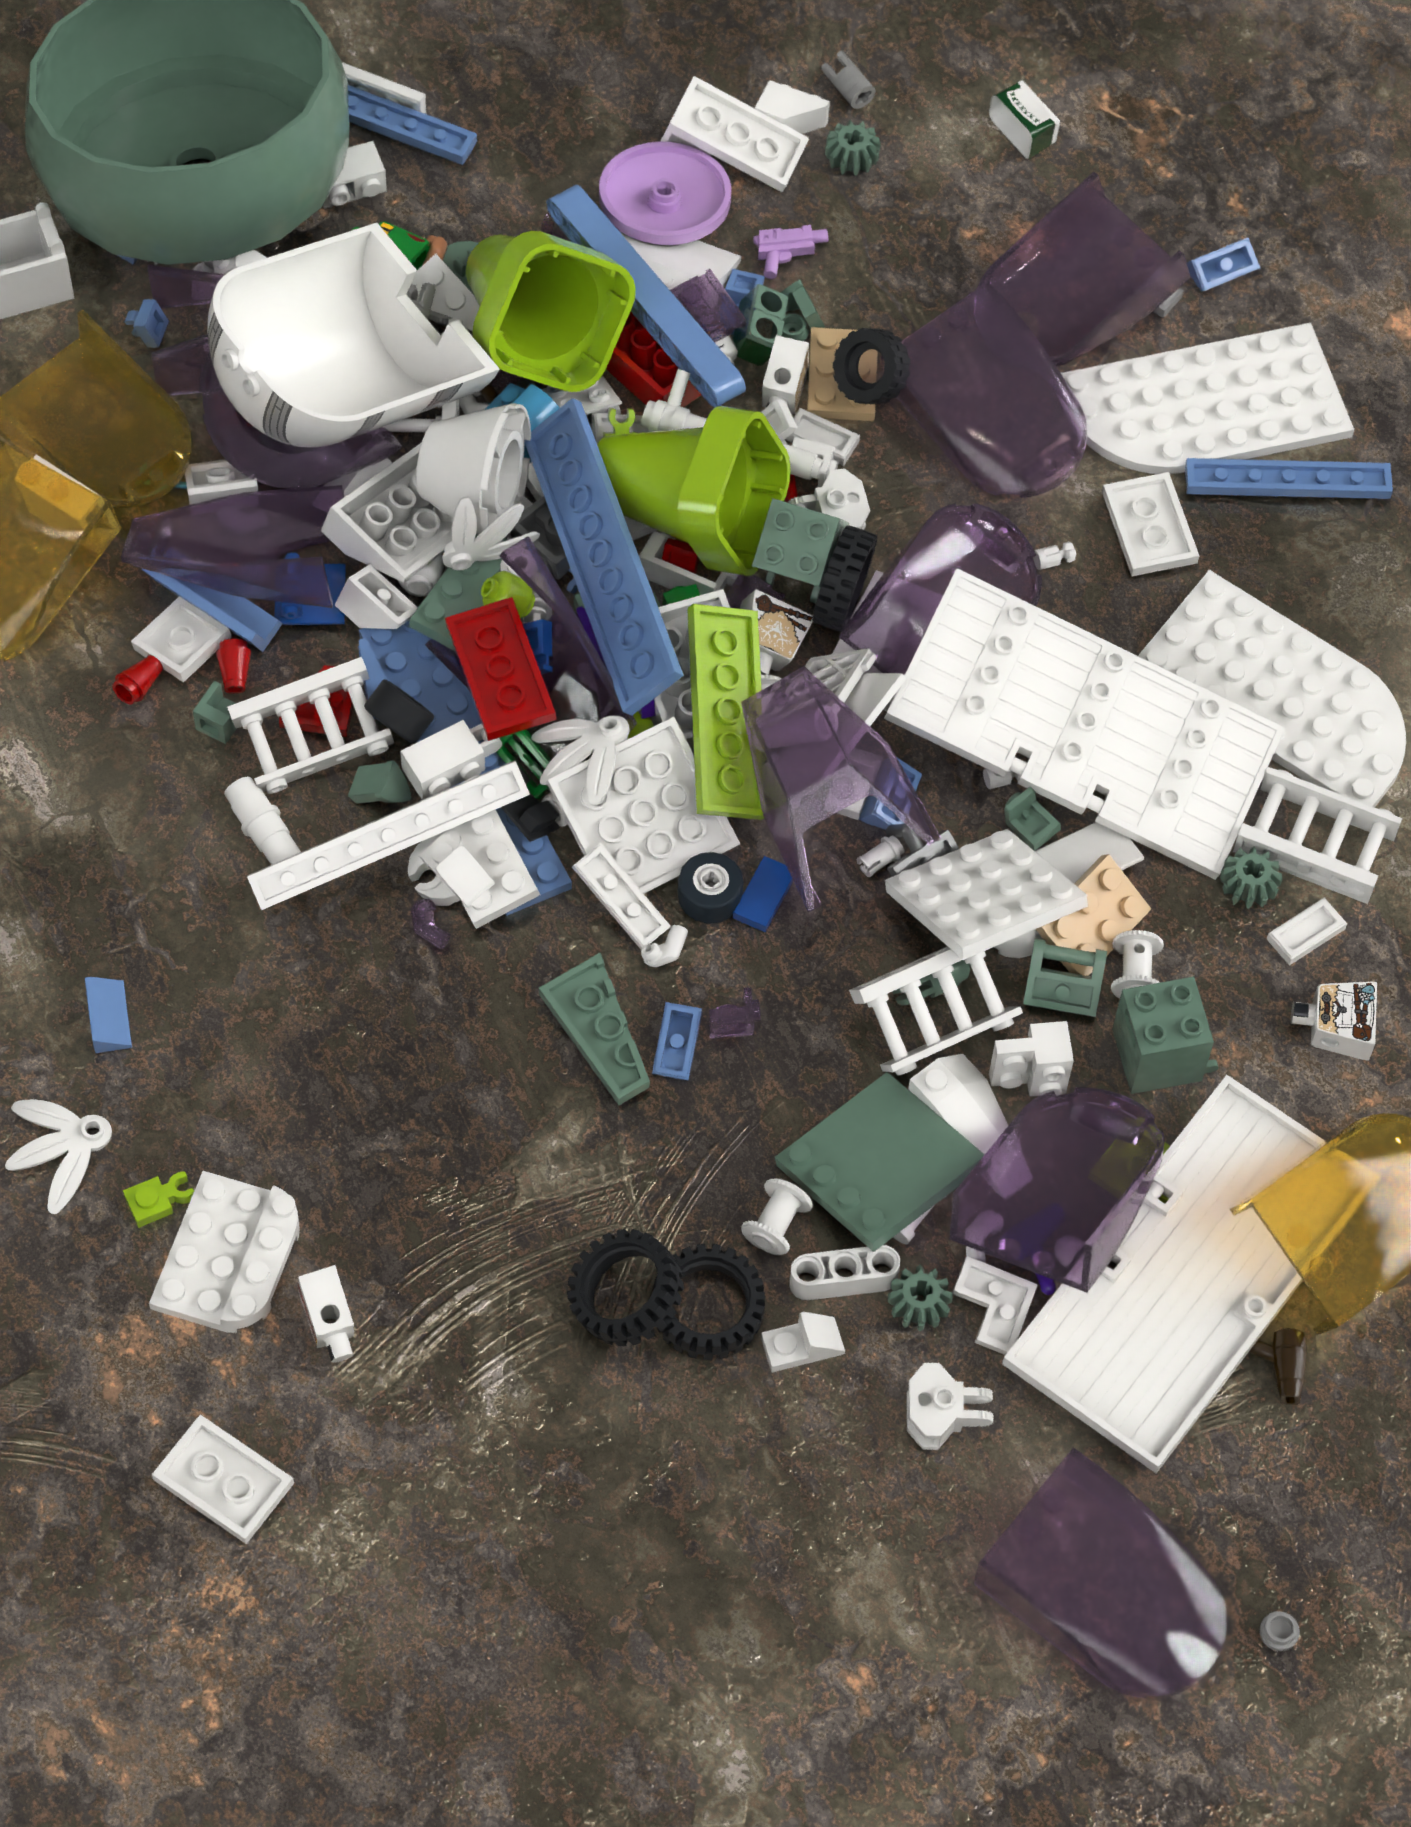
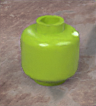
M508 571L497 572L492 577L486 579L481 588L483 606L513 597L520 619L526 617L534 606L535 595L530 582Z

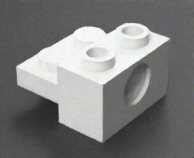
M1067 1021L1030 1024L1029 1038L995 1040L989 1069L991 1086L1016 1088L1027 1083L1029 1097L1040 1096L1045 1099L1066 1094L1074 1062Z

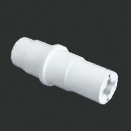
M242 777L227 787L224 795L242 824V832L245 836L251 837L259 851L264 853L271 865L301 852L289 835L288 828L280 818V810L276 805H271L261 788L257 787L251 777Z

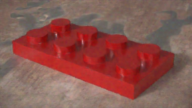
M513 597L445 618L446 627L488 741L557 720L555 709Z

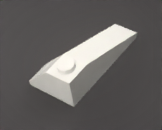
M964 1054L937 1058L910 1079L908 1090L986 1155L987 1165L976 1172V1174L1004 1204L1033 1183L1031 1173L988 1080Z

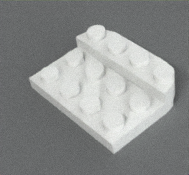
M202 1171L149 1302L150 1309L230 1333H237V1329L248 1327L260 1319L264 1320L271 1310V1300L293 1243L298 1241L300 1226L294 1198L276 1186H272L270 1191Z

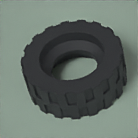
M860 328L858 331H852L847 334L848 336L841 340L839 348L835 351V360L832 367L834 368V380L837 381L840 392H843L849 400H855L856 403L880 405V403H888L892 398L898 397L900 395L899 392L907 384L906 380L910 375L909 364H911L907 354V347L902 344V340L898 336H894L891 331L874 328ZM870 349L880 352L885 362L883 376L875 383L865 382L860 377L858 369L860 357Z

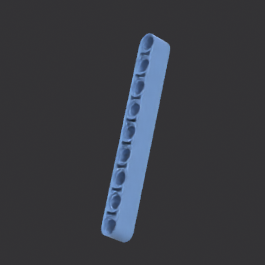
M576 184L546 201L551 218L571 242L606 254L631 274L636 288L631 313L677 367L690 373L689 381L712 407L720 406L745 392L746 385L738 369L579 185Z

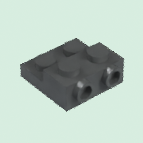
M543 496L522 513L519 521L511 530V539L533 531L540 533L536 541L521 551L528 553L534 558L535 567L543 576H548L551 573L559 580L569 572L570 566L545 497Z

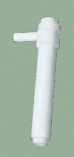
M677 369L667 402L659 399L657 402L648 401L641 421V426L648 428V432L704 427L707 418L691 414L690 409L680 406L689 380V372ZM782 443L789 455L790 474L807 480L819 478V470L824 460L818 458V454Z

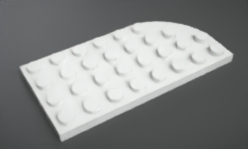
M1311 323L1056 374L1055 384L1068 420L1077 435L1091 449L1111 462L1144 473L1161 474L1169 472V474H1178L1185 472L1187 458L1250 459L1352 438L1354 432L1353 425Z
M1211 570L1204 575L1138 655L1165 670L1285 727L1272 760L1307 782L1375 808L1399 774L1405 755L1406 731L1400 708L1384 682L1369 668Z

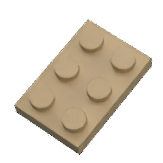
M811 327L807 411L824 419L874 421L876 404L856 403L855 400H849L843 392H840L837 381L834 380L833 376L834 354L840 346L839 343L848 336L847 334L858 330ZM874 349L864 352L859 360V375L867 383L876 382L877 350Z
M1109 854L1101 855L1074 883L1087 894L1088 907L1041 926L1036 931L1049 945L1096 952V949L1105 950L1108 956L1114 949L1112 945L1113 939L1120 933L1131 931L1151 910V907ZM1061 961L1069 973L1089 976L1092 973L1093 967Z

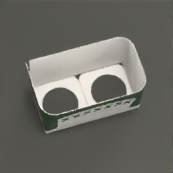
M1023 80L992 96L989 109L991 120L1026 159H1031L1056 142L1060 120Z

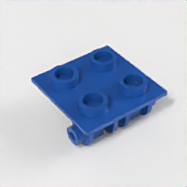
M297 553L286 554L282 564H276L274 617L282 622V625H345V614L335 606V603L346 582V564H303Z

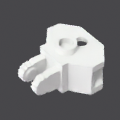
M845 468L831 470L823 486L815 488L814 494L794 497L788 501L790 504L843 519L849 522V526L865 530V521L870 513L862 481Z
M924 1363L909 1380V1390L906 1394L907 1432L923 1450H938L953 1432H961L962 1427H986L992 1425L993 1413L983 1410H964V1404L992 1402V1390L978 1387H963V1382L955 1381L940 1363Z

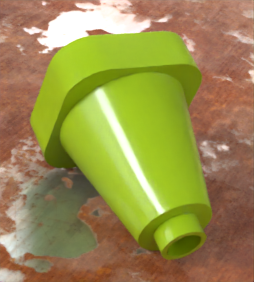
M528 231L516 237L493 235L485 238L472 250L466 264L467 282L480 307L473 324V338L501 370L568 392L585 390L602 377L635 300V283L631 274L624 267L602 252L541 231Z
M717 406L710 412L704 427L609 435L603 437L598 442L597 446L624 516L688 543L709 570L743 576H752L757 572L759 568L753 567L752 564L772 498L784 501L790 481V459L788 452L763 413Z

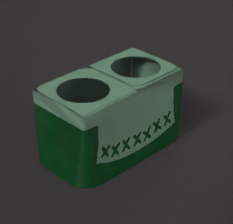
M757 284L740 301L733 335L738 358L757 366H763L770 359L776 335L782 336L788 296ZM760 318H767L773 322L770 339L761 336L756 329V322Z

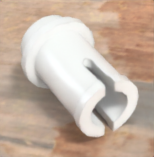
M892 835L889 838L886 836L882 837L880 844L862 856L857 857V863L859 865L863 863L860 869L867 877L873 876L875 872L890 862H896L901 859L904 848L895 836Z

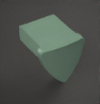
M797 280L780 292L788 296L786 312L800 309L810 328H825L801 280Z
M394 760L386 763L358 766L348 797L356 804L376 801L397 803L411 800V792L402 770Z

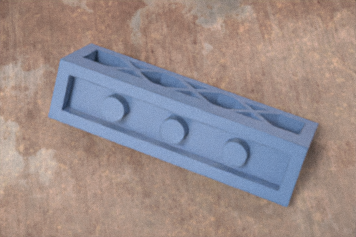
M169 549L158 567L147 561L141 569L157 583L222 623L231 632L262 652L283 624L277 618L172 549Z

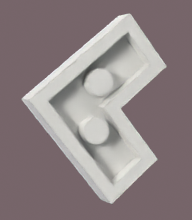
M966 1256L952 1294L987 1308L974 1343L1006 1355L1018 1340L1038 1284Z

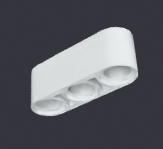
M886 1245L881 1246L875 1252L868 1247L803 1254L798 1256L791 1265L789 1287L793 1295L801 1300L887 1291L891 1289L892 1280L898 1278L900 1257L894 1248ZM878 1264H884L891 1270L886 1273H880L873 1267ZM845 1268L851 1270L853 1275L842 1277L836 1271ZM802 1273H810L816 1279L808 1282L801 1280L798 1276Z

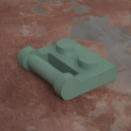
M1035 938L1023 1004L1096 1017L1107 951L1096 949V952L1049 945L1045 944L1046 940ZM1042 959L1093 967L1092 975L1085 976L1041 968Z

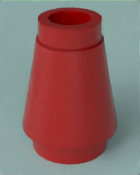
M242 639L223 640L219 643L216 655L224 691L230 694L243 693L246 690L245 685L251 650L248 648V643Z
M148 655L145 659L117 674L112 685L116 696L126 704L142 701L159 674L163 671L161 662L156 657Z

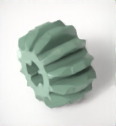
M849 120L847 126L837 123L834 131H829L826 141L827 145H825V155L827 159H830L831 168L840 167L842 175L847 171H852L856 177L859 170L868 173L871 165H876L879 160L881 142L879 137H876L874 128H866L864 121L859 125H854Z
M1254 846L1250 849L1249 854L1239 848L1235 853V857L1229 856L1225 860V868L1221 870L1220 882L1224 883V894H1233V905L1242 900L1245 901L1247 909L1252 907L1253 902H1256L1263 908L1267 904L1268 899L1273 900L1277 896L1278 887L1281 886L1283 877L1278 872L1280 868L1279 861H1269V851L1259 855Z
M921 1264L916 1267L915 1274L906 1268L902 1270L901 1279L894 1278L892 1280L890 1288L893 1291L888 1294L887 1302L894 1306L891 1312L893 1318L904 1316L902 1323L904 1328L914 1322L917 1323V1329L920 1332L924 1330L925 1322L936 1328L940 1322L939 1317H948L950 1312L948 1304L952 1303L953 1300L952 1292L947 1291L949 1286L947 1278L936 1280L938 1275L936 1268L932 1269L929 1274H925ZM917 1295L924 1296L923 1301H918Z

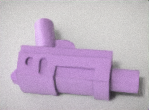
M804 225L802 228L759 230V236H754L753 242L758 247V260L766 259L763 274L765 278L775 279L778 264L789 262L792 256L814 254L815 243L828 242L827 229L812 230L811 225Z

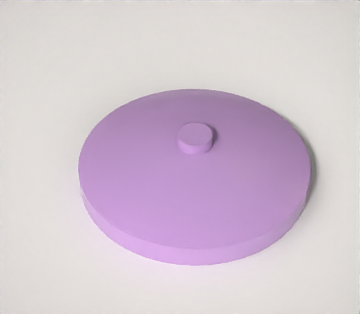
M650 142L622 151L606 165L599 182V202L602 212L619 231L627 236L651 244L678 245L701 239L712 233L722 224L730 209L731 183L724 168L707 153L680 143Z

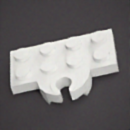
M496 809L446 831L459 845L461 844L495 882L469 907L463 903L476 929L540 895ZM442 833L423 840L414 849L408 865V876L412 882L419 880L422 873L430 870L419 854ZM437 875L431 882L419 883L414 887L422 898L434 903L435 906H449L460 901Z

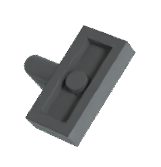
M909 823L889 825L886 829L888 837L893 835L896 838H903L911 851L887 868L892 877L904 870H910L929 862L935 857H941L959 849L949 830H942L922 843L914 827Z

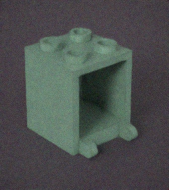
M772 498L752 564L753 567L768 571L764 588L772 589L777 573L813 584L810 602L816 603L834 549L845 526L849 525V522Z
M1195 977L1122 989L1112 1031L1131 1094L1200 1082L1204 1074L1212 1073L1219 1069L1217 1060H1209L1214 1040Z

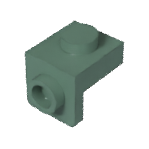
M1031 787L1022 793H1015L1005 805V824L1034 851L1061 830V823L1036 800V792Z

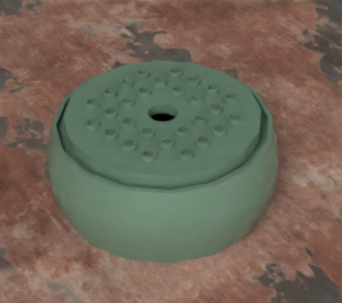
M87 0L53 25L30 62L26 86V152L34 172L69 227L108 252L166 265L227 260L281 240L322 208L343 169L349 146L348 81L342 62L329 38L305 4L298 0ZM193 159L212 161L209 163L183 165Z

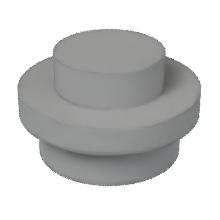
M1281 1611L1272 1612L1265 1616L1259 1629L1263 1643L1275 1651L1291 1649L1296 1644L1300 1635L1299 1625L1294 1617Z

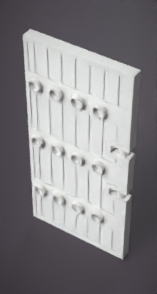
M958 568L954 572L906 671L905 676L907 679L896 692L884 719L1005 777L1008 770L1021 775L1017 784L1025 788L1031 787L1036 793L1081 815L1086 808L1098 813L1095 822L1215 880L1221 873L1225 860L1230 853L1265 771L1285 730V727ZM1016 753L1028 757V761L1025 762L1016 758ZM1094 790L1106 795L1105 800L1093 795Z
M1226 1075L1147 1175L1145 1183L1149 1187L1144 1190L1138 1186L1095 1241L1094 1249L1097 1250V1253L1094 1257L1086 1252L1004 1356L1002 1364L1154 1473H1157L1376 1185L1379 1177ZM1162 1194L1169 1198L1166 1204L1159 1200ZM1110 1260L1117 1264L1114 1270L1106 1266Z

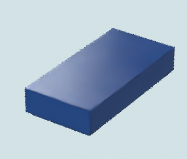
M764 856L743 893L740 903L733 912V919L766 933L796 877L797 870Z

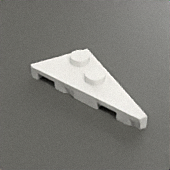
M435 254L417 270L411 284L416 285L418 297L424 283L435 284L436 291L431 310L453 319H462L463 326L467 330L473 331L474 320L480 308L477 300L460 279Z

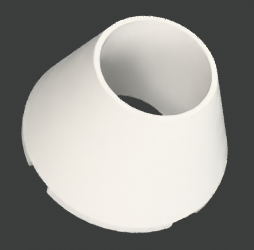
M512 403L433 422L424 435L418 456L416 480L420 497L452 518L458 501L464 497L470 498L477 518V535L482 533L513 505L522 504L530 459L524 458L525 440H531L530 419L526 408L521 404Z

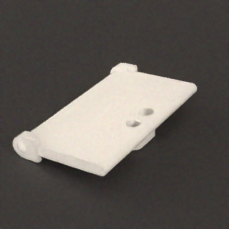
M1097 822L1035 851L1072 883H1075L1101 855L1109 854L1121 870L1144 860V856L1130 838Z

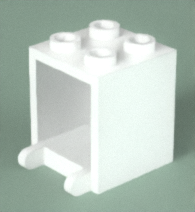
M42 202L36 205L35 210L0 219V319L74 299L67 256L63 242L59 238L51 217L49 205L46 202Z

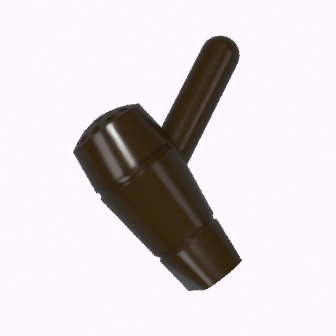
M1284 1328L1274 1332L1272 1346L1257 1340L1249 1353L1273 1363L1281 1403L1297 1405L1301 1401L1307 1360L1305 1333L1295 1328Z

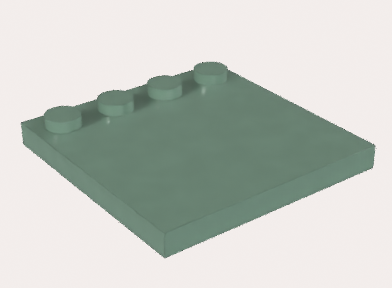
M888 1072L775 1156L776 1165L873 1252L987 1165L984 1153Z

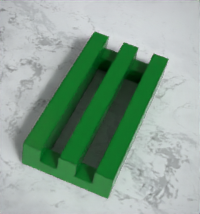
M526 729L500 737L503 744L496 753L505 764L516 761L517 765L530 779L526 785L527 789L536 799H540L549 787L541 783L537 786L504 745L507 742L539 781L543 770L514 735L516 734L544 769L550 763V757L538 743L531 739L532 736Z

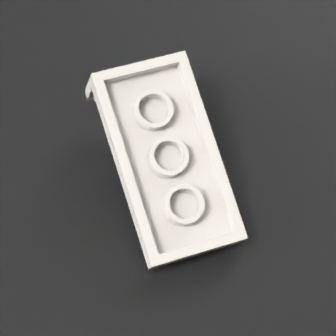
M694 76L661 142H674L695 147L783 192L809 138Z

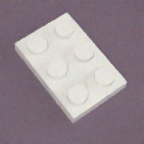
M1169 472L1103 485L1102 494L1131 576L1198 563L1199 554Z
M201 1414L152 1473L155 1482L245 1544L249 1542L294 1484L293 1477Z

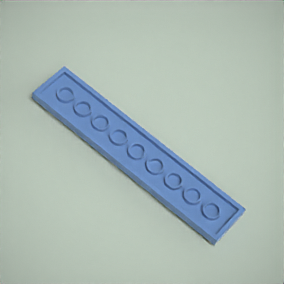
M571 398L531 432V440H525V445L620 706L624 713L632 716L684 675L582 403Z
M410 620L397 629L362 628L359 630V638L368 639L388 680L413 697L434 715L433 721L417 742L464 720L469 729L481 724L472 695L445 645L410 628ZM495 752L485 757V770L481 774L505 765V762ZM502 808L496 809L540 893L538 897L505 913V915L508 916L572 889V881L547 835L529 842Z

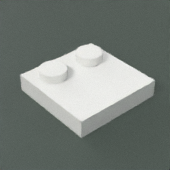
M179 596L143 629L131 643L136 652L145 658L148 655L156 657L161 662L165 671L180 681L185 682L219 649L221 641L230 639L232 636L228 627Z

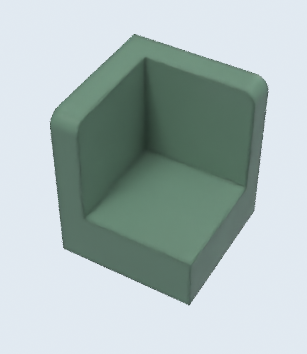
M214 681L194 708L193 717L196 730L227 744L236 731L227 707L236 703L223 697L221 683Z

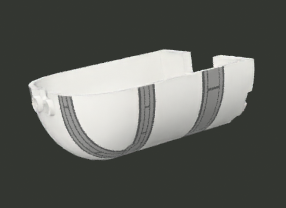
M378 223L235 268L220 279L210 303L208 345L212 364L222 389L235 409L247 422L268 437L288 445L324 447L340 443L478 392L495 378L500 369L459 320L448 323L442 336L436 331L406 295L417 270Z

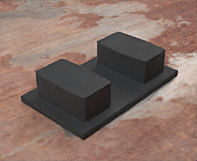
M518 766L521 775L524 779V782L527 785L530 779ZM529 791L530 795L501 808L531 842L558 830L560 826L555 820L560 814L549 801L540 803Z

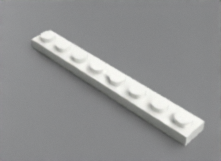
M514 760L247 875V878L259 906L263 910L528 796L530 793Z

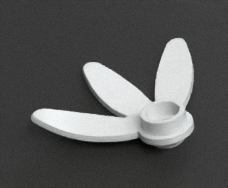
M464 497L458 501L454 511L451 526L452 541L444 547L443 563L454 570H465L475 561H490L508 557L532 544L539 538L540 533L533 531L499 543L515 527L523 513L524 506L516 504L505 511L475 538L477 518L474 506L470 498Z
M607 716L597 723L589 720L571 719L549 724L536 731L531 737L536 743L575 740L563 748L550 761L540 778V783L547 785L546 781L580 764L593 753L587 771V793L591 805H599L603 801L611 783L615 765V746L628 739L630 728L627 720L620 716Z
M35 1099L16 1101L11 1107L15 1114L31 1123L60 1132L47 1134L27 1143L6 1161L5 1168L10 1171L28 1169L46 1163L68 1152L55 1173L48 1197V1211L51 1214H57L67 1205L77 1191L88 1167L91 1152L99 1151L109 1143L112 1136L111 1125L104 1117L99 1115H87L80 1119L73 1112L52 1102ZM90 1128L99 1129V1132L97 1134L90 1135L86 1132V1130Z

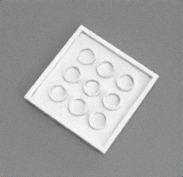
M674 716L615 746V765L611 783L603 801L599 805H591L587 793V771L590 759L546 781L584 856L602 843L644 894L678 877L682 867L690 858L700 853L715 852L723 854L740 845L727 817L697 814L694 754Z
M1008 829L995 832L991 836L972 844H966L960 849L941 857H935L929 862L910 870H904L900 874L885 880L886 892L963 960L1088 907L1087 894Z

